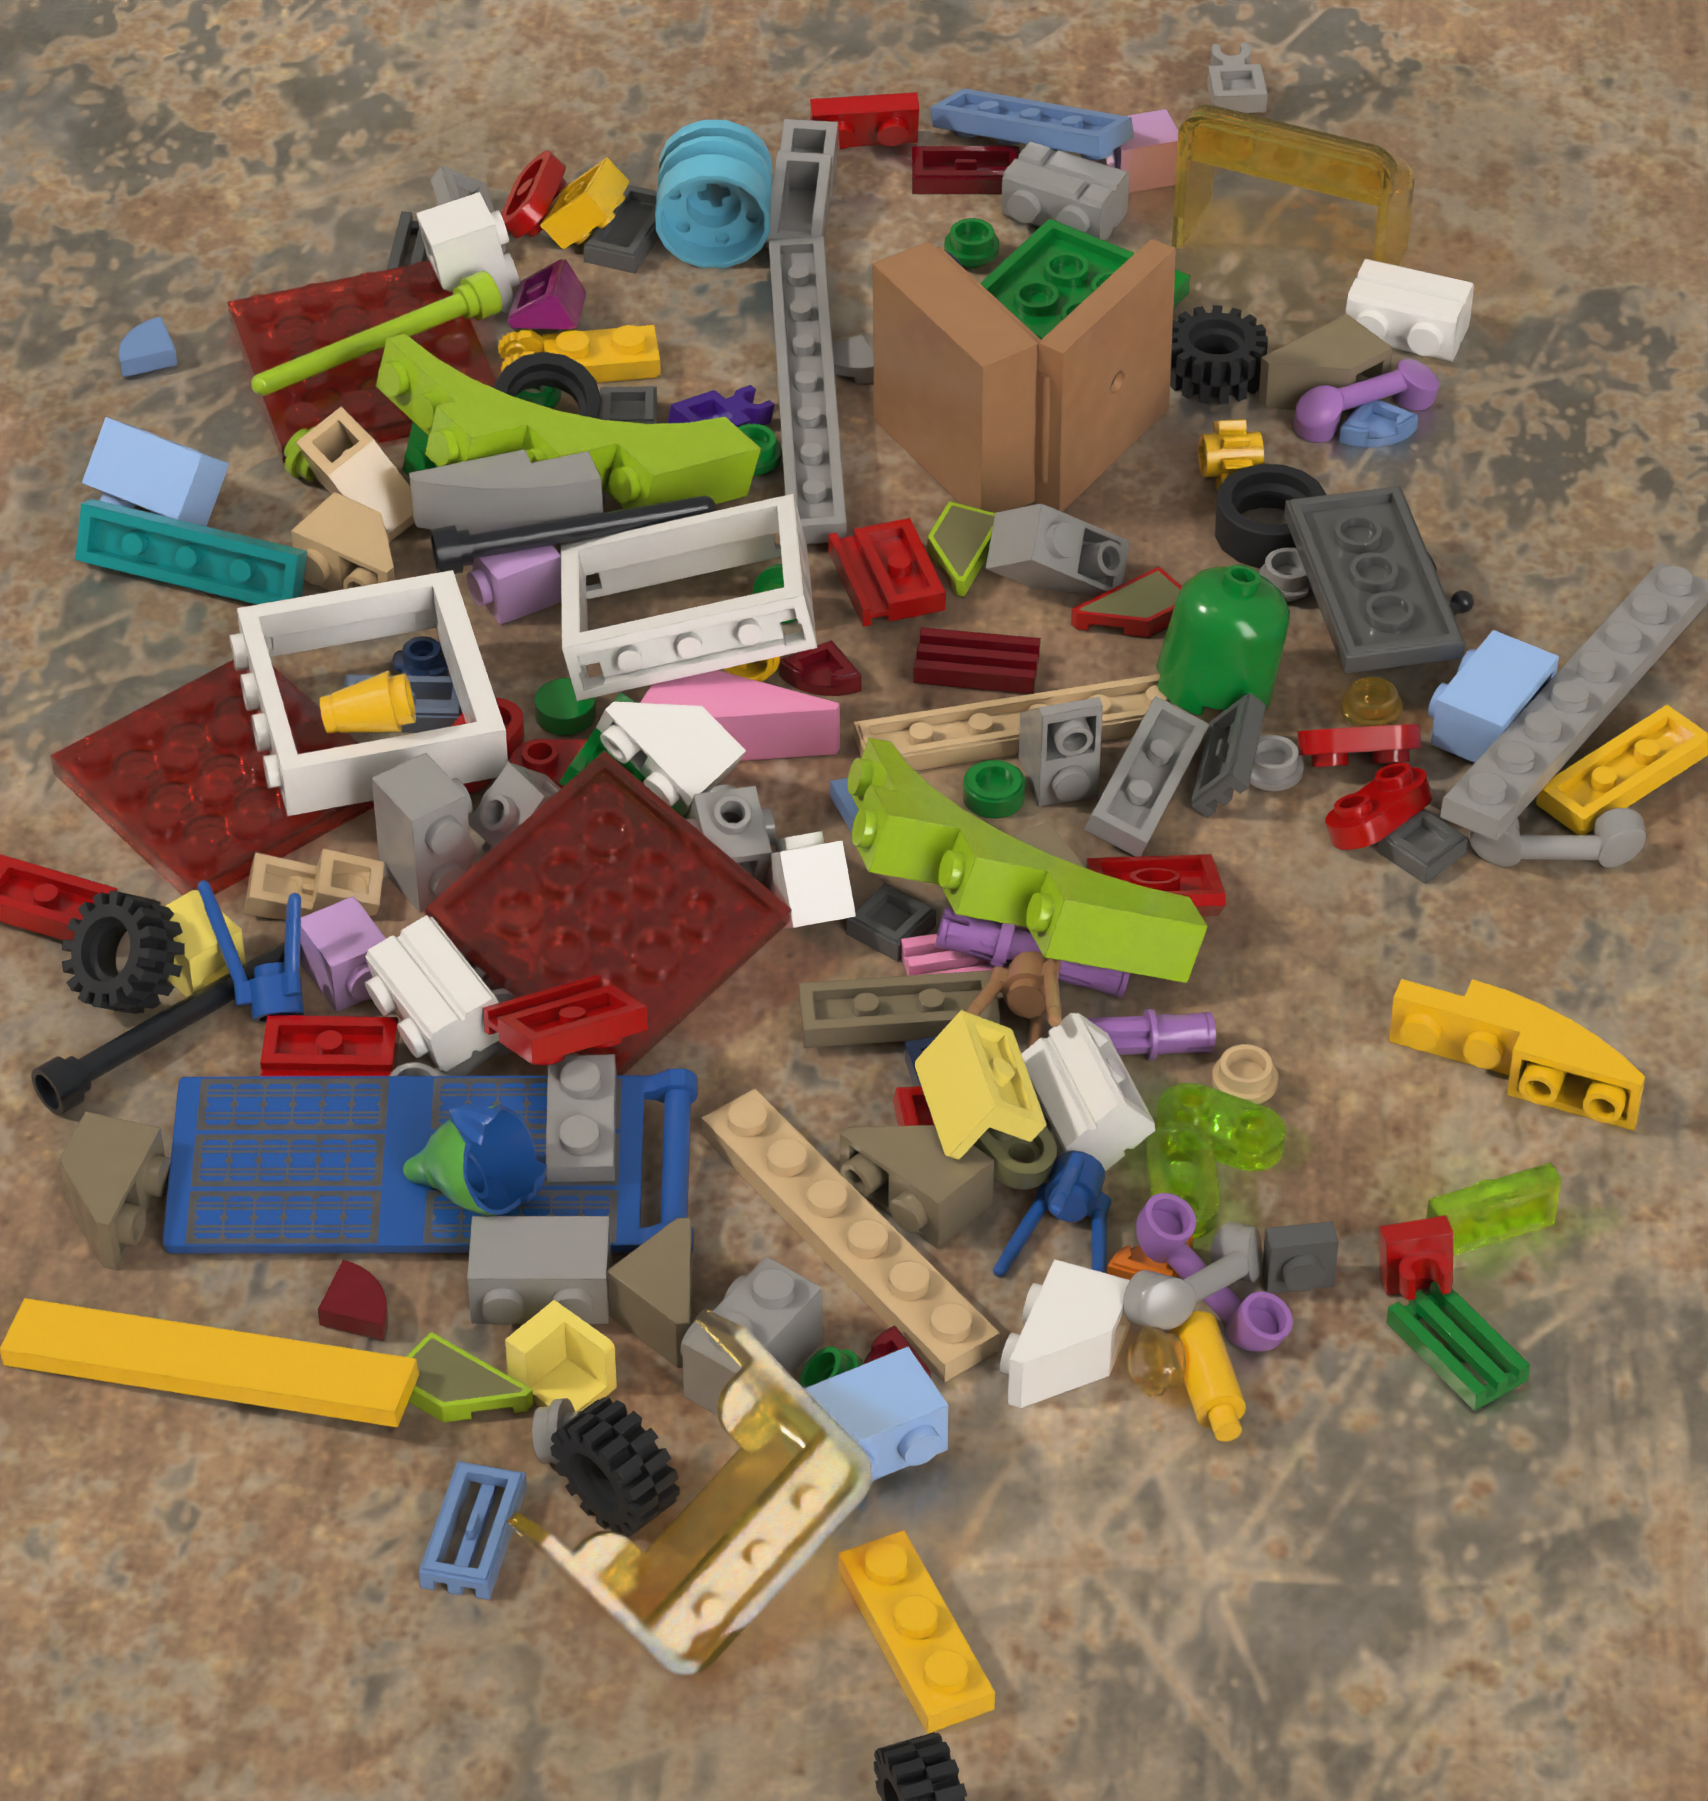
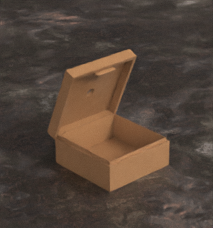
M1150 239L1042 340L940 246L935 247L929 241L872 263L874 420L962 505L996 513L1020 508L1035 502V504L1042 503L1063 512L1169 410L1176 248Z

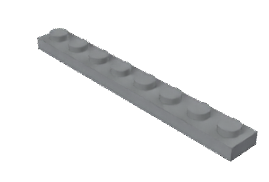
M824 236L768 239L785 495L794 494L806 544H822L828 542V534L837 532L839 538L847 537Z
M1658 562L1444 796L1440 818L1497 841L1708 604V580L1692 575L1682 567L1669 566Z

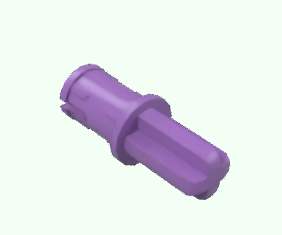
M1145 1009L1143 1016L1088 1018L1089 1021L1108 1033L1119 1055L1144 1054L1147 1061H1155L1157 1055L1213 1054L1216 1029L1212 1012L1156 1015L1154 1009Z

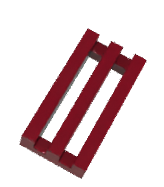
M912 147V194H1002L1004 171L1015 159H1018L1020 147Z
M921 627L920 640L913 667V683L1034 694L1041 638Z

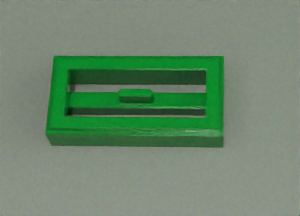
M1434 1281L1431 1283L1428 1294L1425 1295L1421 1290L1416 1291V1299L1409 1300L1408 1305L1403 1306L1398 1301L1388 1307L1386 1323L1474 1411L1528 1381L1530 1364L1453 1288L1451 1293L1442 1295L1439 1285ZM1423 1318L1447 1342L1446 1348L1418 1320ZM1467 1362L1488 1384L1483 1386L1461 1363Z

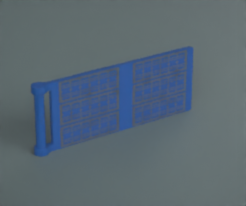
M668 1069L654 1075H616L615 1181L547 1182V1176L545 1175L540 1191L532 1200L521 1203L506 1214L496 1216H609L611 1252H632L676 1218H688L691 1104L696 1101L698 1096L697 1075L688 1069ZM548 1076L182 1077L178 1082L163 1232L164 1250L170 1254L469 1253L472 1216L482 1215L472 1213L454 1204L438 1189L412 1183L405 1177L403 1166L409 1158L420 1153L436 1130L450 1119L449 1109L466 1103L483 1107L501 1104L521 1115L533 1139L537 1160L546 1164ZM645 1099L664 1103L661 1222L651 1227L640 1228ZM691 1226V1240H692V1253H693V1249H694V1230H693V1227Z

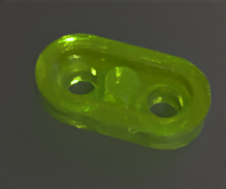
M1197 1083L1174 1085L1165 1090L1158 1100L1157 1130L1166 1142L1175 1147L1244 1171L1268 1169L1274 1166L1283 1155L1285 1124L1276 1112L1267 1107Z
M1188 1122L1163 1124L1157 1127L1156 1131L1147 1140L1146 1172L1149 1199L1159 1193H1171L1185 1200L1194 1211L1196 1217V1228L1191 1236H1194V1239H1198L1209 1234L1216 1227L1219 1219L1220 1191L1214 1143L1211 1136L1203 1128Z

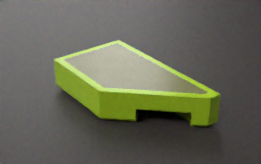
M949 501L928 535L927 552L936 566L943 568L951 580V589L955 595L965 597L988 557L995 513Z
M430 1332L406 1356L417 1359L419 1377L408 1402L443 1423L472 1419L471 1412L510 1407L513 1409V1413L527 1412L534 1405L533 1390L433 1332Z

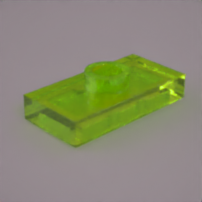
M1550 1162L1497 1179L1482 1180L1470 1187L1428 1199L1426 1218L1447 1216L1454 1232V1256L1554 1225L1562 1178Z

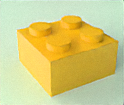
M606 157L560 191L540 226L563 250L574 242L580 245L591 235L592 229L597 226L602 229L615 217L613 211L625 200L626 196L623 193L630 181Z

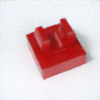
M1446 1215L1379 1226V1278L1386 1295L1400 1293L1406 1300L1416 1299L1417 1290L1429 1289L1434 1281L1439 1285L1442 1295L1451 1293L1453 1284L1454 1232Z

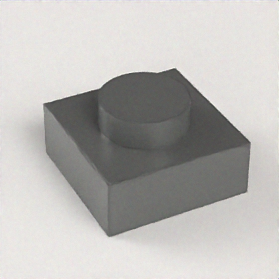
M1333 1221L1265 1228L1262 1277L1266 1292H1305L1316 1288L1334 1287L1339 1241Z

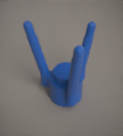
M205 880L199 882L197 886L234 983L236 1006H251L252 1020L257 1023H266L267 1015H304L301 977L299 974L301 896L298 893H292L288 898L285 921L284 962L254 967L255 978L248 980L211 885Z
M1080 1151L1064 1152L1056 1158L1047 1183L1039 1186L1033 1204L993 1268L995 1276L1003 1277L1048 1209L1056 1218L1066 1222H1077L1087 1215L1092 1218V1270L1107 1274V1215L1112 1201L1108 1195L1101 1192L1105 1181V1169L1101 1162L1094 1156Z

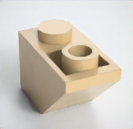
M342 406L296 442L316 478L330 494L336 492L382 513L388 543L415 523L411 487L375 440Z
M334 492L291 530L293 547L307 551L304 580L310 584L318 585L332 592L395 580L394 565L383 516L377 510Z

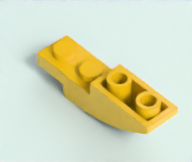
M1401 979L1393 998L1389 1042L1509 1075L1507 1095L1590 1118L1598 1122L1632 1131L1635 1130L1639 1118L1645 1076L1622 1054L1597 1035L1540 1003L1474 979L1471 980L1465 996Z

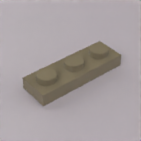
M992 970L799 983V1008L804 1048L912 1041L938 1036L961 1010H967L971 1002L989 982ZM996 996L979 1017L1000 1024Z

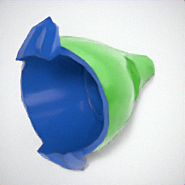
M466 1103L450 1108V1119L436 1130L425 1148L420 1153L409 1158L403 1166L405 1177L412 1183L438 1189L454 1204L482 1216L503 1215L512 1211L521 1203L532 1200L540 1191L547 1172V1164L537 1160L533 1139L522 1116L501 1104L483 1107Z

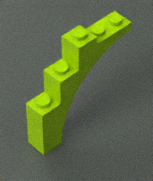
M406 334L386 339L376 387L429 436L425 455L438 467L524 449L531 463L589 451L601 477L602 492L609 494L624 509L697 496H709L714 500L715 504L748 496L761 448L726 417L690 423L643 424L601 420L557 411L510 396L468 377L434 357Z
M868 737L862 758H856L853 761L848 775V792L859 810L853 823L852 842L856 846L868 872L940 885L957 915L1027 927L1043 956L1046 958L1183 983L1188 982L1208 927L1190 897L1143 887L1094 872L1020 841L962 809L933 788L907 764L892 742Z

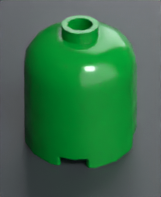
M1244 565L1217 566L1203 569L1186 581L1179 592L1156 665L1160 675L1157 684L1159 691L1173 704L1199 716L1203 714L1204 707L1226 710L1249 693L1266 704V709H1268L1290 623V610L1281 590L1270 580L1261 576L1256 570Z

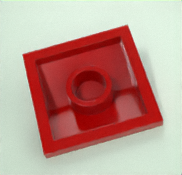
M1212 854L1086 858V868L1094 872L1143 887L1190 897L1201 916H1219L1226 906V893Z

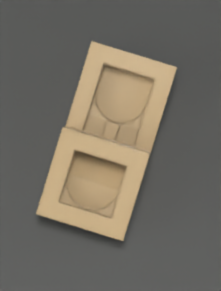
M324 848L322 849L317 866L255 852L250 869L244 914L286 920V906L289 895L298 893L301 896V917L353 896L369 916L377 915L380 906L384 862Z

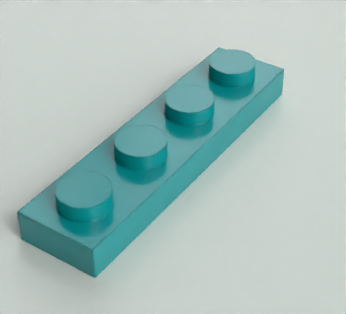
M94 499L81 503L75 560L257 605L302 597L307 559L306 550Z

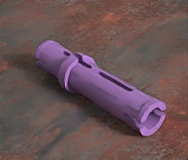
M945 907L935 941V947L961 952L990 961L989 967L991 968L997 966L1004 967V965L1009 967L1012 959L1022 952L1036 951L1042 953L1028 930L1017 928L1014 924L957 915L952 908ZM1060 960L1059 981L1098 990L1122 999L1130 973Z

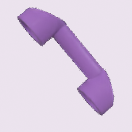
M1402 359L1398 362L1397 370L1339 389L1329 385L1314 387L1299 399L1292 420L1293 429L1301 438L1316 443L1328 441L1337 432L1342 411L1391 395L1395 402L1405 409L1413 411L1425 410L1435 402L1439 389V380L1429 367L1419 361Z
M1159 1193L1152 1196L1138 1214L1136 1222L1137 1238L1140 1247L1147 1257L1158 1263H1167L1183 1280L1208 1266L1186 1244L1196 1228V1217L1190 1205L1179 1196L1171 1193ZM1227 1286L1203 1300L1226 1323L1224 1325V1333L1228 1340L1237 1347L1248 1351L1261 1352L1276 1348L1290 1333L1293 1326V1318L1288 1306L1282 1299L1269 1292H1254L1242 1301Z

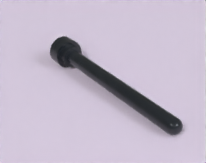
M697 496L472 535L469 534L468 529L457 531L455 525L430 530L433 558L437 573L453 570L454 574L463 573V566L474 565L475 558L612 535L716 511V504L709 496Z
M285 942L242 965L247 979L255 978L254 967L284 962ZM230 973L79 1059L74 1056H69L66 1059L56 1056L33 1069L31 1073L32 1083L42 1103L55 1115L65 1113L84 1101V1093L91 1090V1082L235 1000L234 983Z

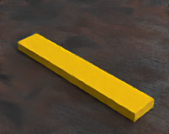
M24 1298L0 1347L4 1366L397 1428L419 1377L416 1358Z

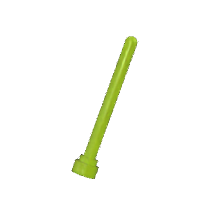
M484 270L461 279L460 286L454 288L453 295L255 375L251 381L252 390L260 396L269 395L384 348L388 337L402 334L411 337L460 316L465 319L474 318L477 321L493 316L502 310V299L499 289L492 276Z

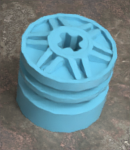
M701 120L683 126L666 141L659 156L658 190L655 210L656 232L664 247L683 262L701 268H728L746 262L760 251L770 233L773 177L772 156L764 140L748 127L728 120Z

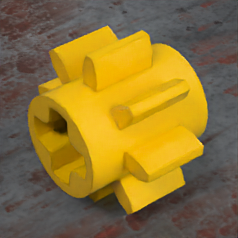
M1246 419L1213 421L1214 433L1201 434L1199 437L1198 461L1201 476L1203 478L1216 477L1217 490L1226 477L1244 467L1264 464L1262 435L1259 431L1246 432Z

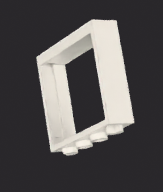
M794 494L561 545L562 650L577 701L817 648L807 544ZM775 533L780 534V543L778 544L775 543ZM782 557L783 588L588 631V599ZM598 573L601 583L586 586V575ZM797 619L798 624L802 625V631L784 635L781 622ZM600 662L603 675L589 678V664Z
M453 570L237 608L240 633L229 635L234 667L236 671L247 670V674L240 675L246 710L258 709L259 714L251 716L258 752L266 750L270 752V755L263 756L268 788H280L287 816L373 801L372 777L424 753H427L451 779L457 778L463 784L497 778L508 763L506 729ZM436 629L466 724L297 754L270 657L419 630Z

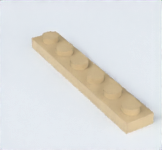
M756 1089L701 1118L702 1136L889 1327L895 1325L919 1357L944 1383L999 1351L1000 1332L843 1178Z

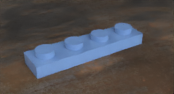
M965 88L930 107L933 127L955 131L959 137H975L980 135L996 138L997 142L1003 145L1028 144L1031 141L1050 147L1054 151L1079 153L1082 158L1088 160L1107 158L1113 154L1114 149L1134 138L1132 117Z

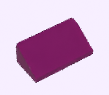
M560 259L520 281L507 320L511 328L574 329L578 326L586 291L566 259Z

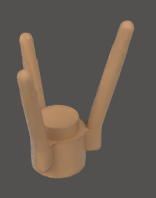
M1036 951L1022 952L1016 955L1008 968L1001 966L993 968L989 982L971 1002L965 1012L980 1016L999 992L1002 993L1004 1001L1014 1014L1023 1018H1029L1028 1049L1038 1039L1043 1038L1046 1014L1048 1015L1050 1026L1057 1027L1061 1023L1058 979L1061 961L1046 958L1042 953Z

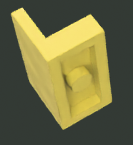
M961 1010L915 1061V1068L944 1154L948 1157L959 1160L988 1128L1031 1142L1047 1125L1011 1028Z

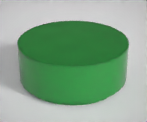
M571 678L549 681L542 685L535 694L536 721L540 727L550 733L558 735L576 734L589 728L595 721L596 697L577 701Z
M987 760L973 765L965 773L963 778V801L966 807L974 814L985 818H1004L1016 813L1023 806L1025 800V777L1021 770L1013 764L1000 760Z

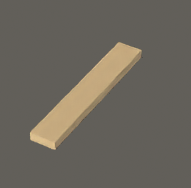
M1155 674L854 722V739L861 758L868 737L892 742L907 764L915 771L1019 755L1020 712L1039 707L1099 697L1103 705L1101 741L1133 737L1155 696L1182 710L1184 709L1173 704L1159 691L1157 684L1160 675ZM1204 707L1201 716L1192 715L1209 723L1224 710Z

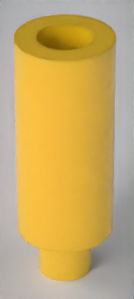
M1193 1311L1191 1316L1182 1325L1168 1330V1335L1198 1423L1205 1428L1212 1429L1218 1441H1231L1242 1432L1239 1419L1246 1411V1404L1215 1316L1205 1311Z

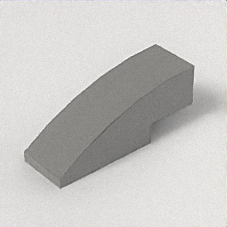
M784 119L780 151H777L771 197L770 233L765 241L766 248H769L768 239L824 236L825 238L840 148L838 122Z
M524 449L409 473L415 524L419 528L436 529L455 525L457 531L468 529L469 534H478L603 513L601 477L589 451L531 463Z

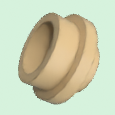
M1236 1045L1227 1049L1214 1065L1212 1085L1221 1098L1232 1104L1241 1106L1257 1105L1270 1099L1276 1092L1278 1071L1270 1055L1265 1050L1254 1045Z

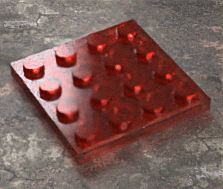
M422 261L413 265L378 272H367L358 276L323 283H312L303 287L268 294H257L248 298L228 301L227 304L230 323L251 379H253L255 375L449 297L453 295V292L442 288L430 261ZM460 316L410 337L437 359L468 377L494 388L496 379L470 319ZM384 348L269 395H258L283 463H285L287 458L284 455L285 447L296 432L303 428L309 430L317 426L341 406L376 443L410 437L413 421L376 387Z
M234 659L50 755L53 774L182 896L192 890L198 891V883L203 880L209 882L214 895L250 875L255 852L283 858L374 808L373 800L287 816L280 788H268L263 756L270 755L269 750L261 752L257 750L251 716L259 714L258 709L246 710L240 675L247 674V670L236 671ZM273 667L297 754L359 743L349 733L334 732L327 734L320 707Z
M605 751L425 908V916L434 918L456 948L499 986L510 992L514 998L599 975L602 977L603 987L613 984L646 1005L647 1031L624 1037L620 1044L613 1047H590L576 1052L579 1055L615 1054L616 1075H624L783 929L790 922L792 909Z

